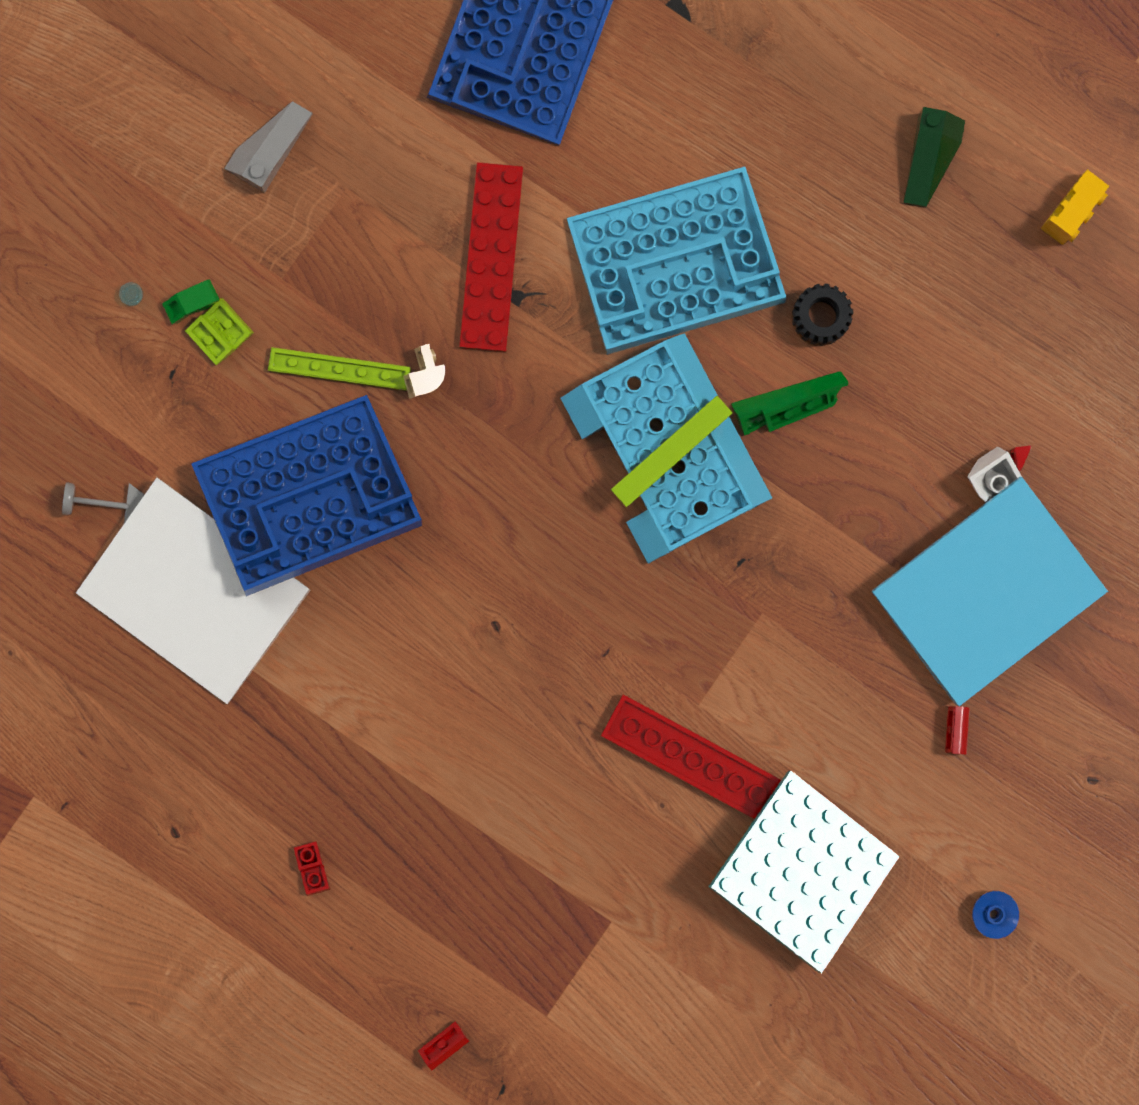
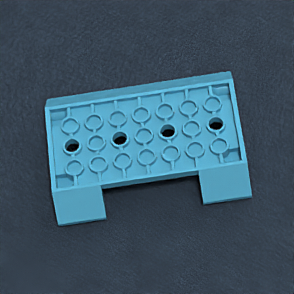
M685 333L667 339L588 380L560 399L582 440L602 430L604 427L629 474L718 395ZM632 377L638 378L641 382V386L637 390H631L627 385V381ZM730 417L680 460L685 464L684 472L678 474L671 468L640 495L647 510L626 523L648 564L721 524L772 499ZM653 419L661 420L663 423L662 430L658 432L652 431L649 426L650 421ZM697 502L705 503L707 506L706 514L697 515L694 511V505Z

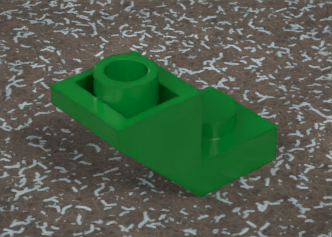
M208 279L176 293L162 303L173 325L181 322L192 313L207 310L220 299L211 280Z

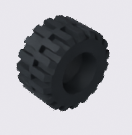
M826 283L823 286L816 284L812 288H807L797 299L792 311L793 326H796L795 331L803 336L802 339L804 341L809 340L811 341L810 344L815 345L818 343L820 346H825L827 343H835L849 329L853 315V309L850 306L852 303L850 299L847 300V294L844 291L841 293L838 290L839 287H830V284ZM814 303H827L834 309L836 319L831 326L819 327L811 321L809 309Z

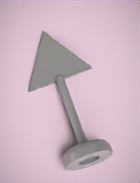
M66 482L62 515H71L74 503L126 509L125 523L144 494L129 483L127 503L75 497V485Z

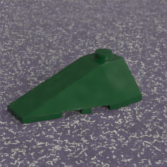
M928 107L922 108L918 117L904 204L927 207L962 143L965 120L948 111Z

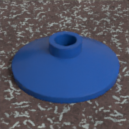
M990 891L980 896L975 902L972 918L975 927L981 934L989 938L999 939L1008 936L1014 931L1019 921V909L1017 903L1010 895L1001 891ZM992 910H996L997 912L995 918L990 917V912Z

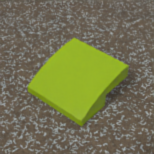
M220 298L204 315H200L185 330L215 365L225 360L254 333L223 298Z

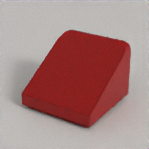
M1031 445L1014 447L1010 450V456L1018 471L1022 470Z

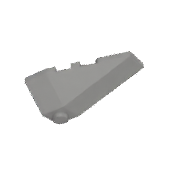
M292 101L240 145L224 169L265 193L313 113Z

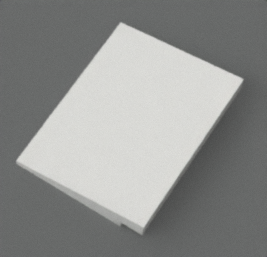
M156 478L76 594L228 704L311 590L297 579L291 578L246 596L214 518L162 480Z

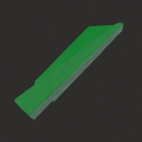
M839 371L733 402L731 405L744 436L764 425L771 432L833 407L838 401L837 394L840 389L849 383L843 373Z

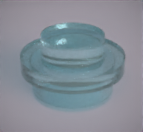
M129 282L121 287L119 297L125 305L135 306L141 302L143 291L138 284Z

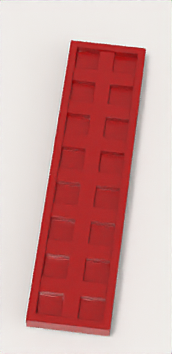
M477 162L460 348L506 352L523 166Z

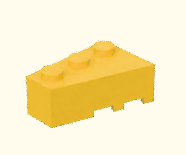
M1087 169L1040 229L1062 245L1068 240L1072 242L1080 233L1078 228L1081 224H1086L1093 216L1094 212H1092V209L1095 205L1100 206L1108 196L1105 192L1109 185Z

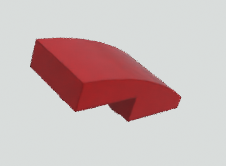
M317 842L294 847L306 895L310 896L330 890Z

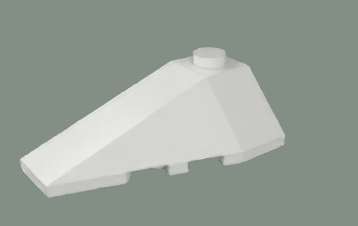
M996 447L977 460L967 477L977 495L983 501L988 502L1022 476L1008 451Z

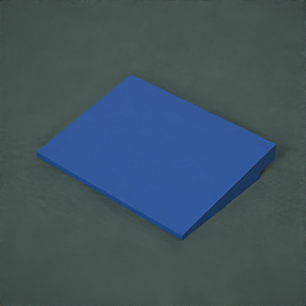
M463 0L427 98L559 146L613 0Z
M367 395L191 463L246 596L422 526V520L413 502L411 492Z

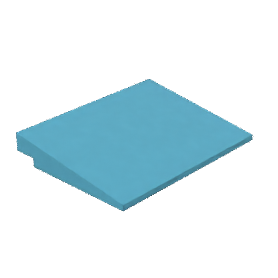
M746 167L567 218L607 355L786 303V294L779 276V268Z
M1019 477L871 592L937 683L942 686L953 703L960 706L1106 594L1108 590L1026 481Z

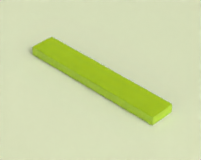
M271 347L268 371L407 391L403 376L410 373L411 367Z
M718 396L714 397L616 484L611 491L627 508L732 415L733 412Z

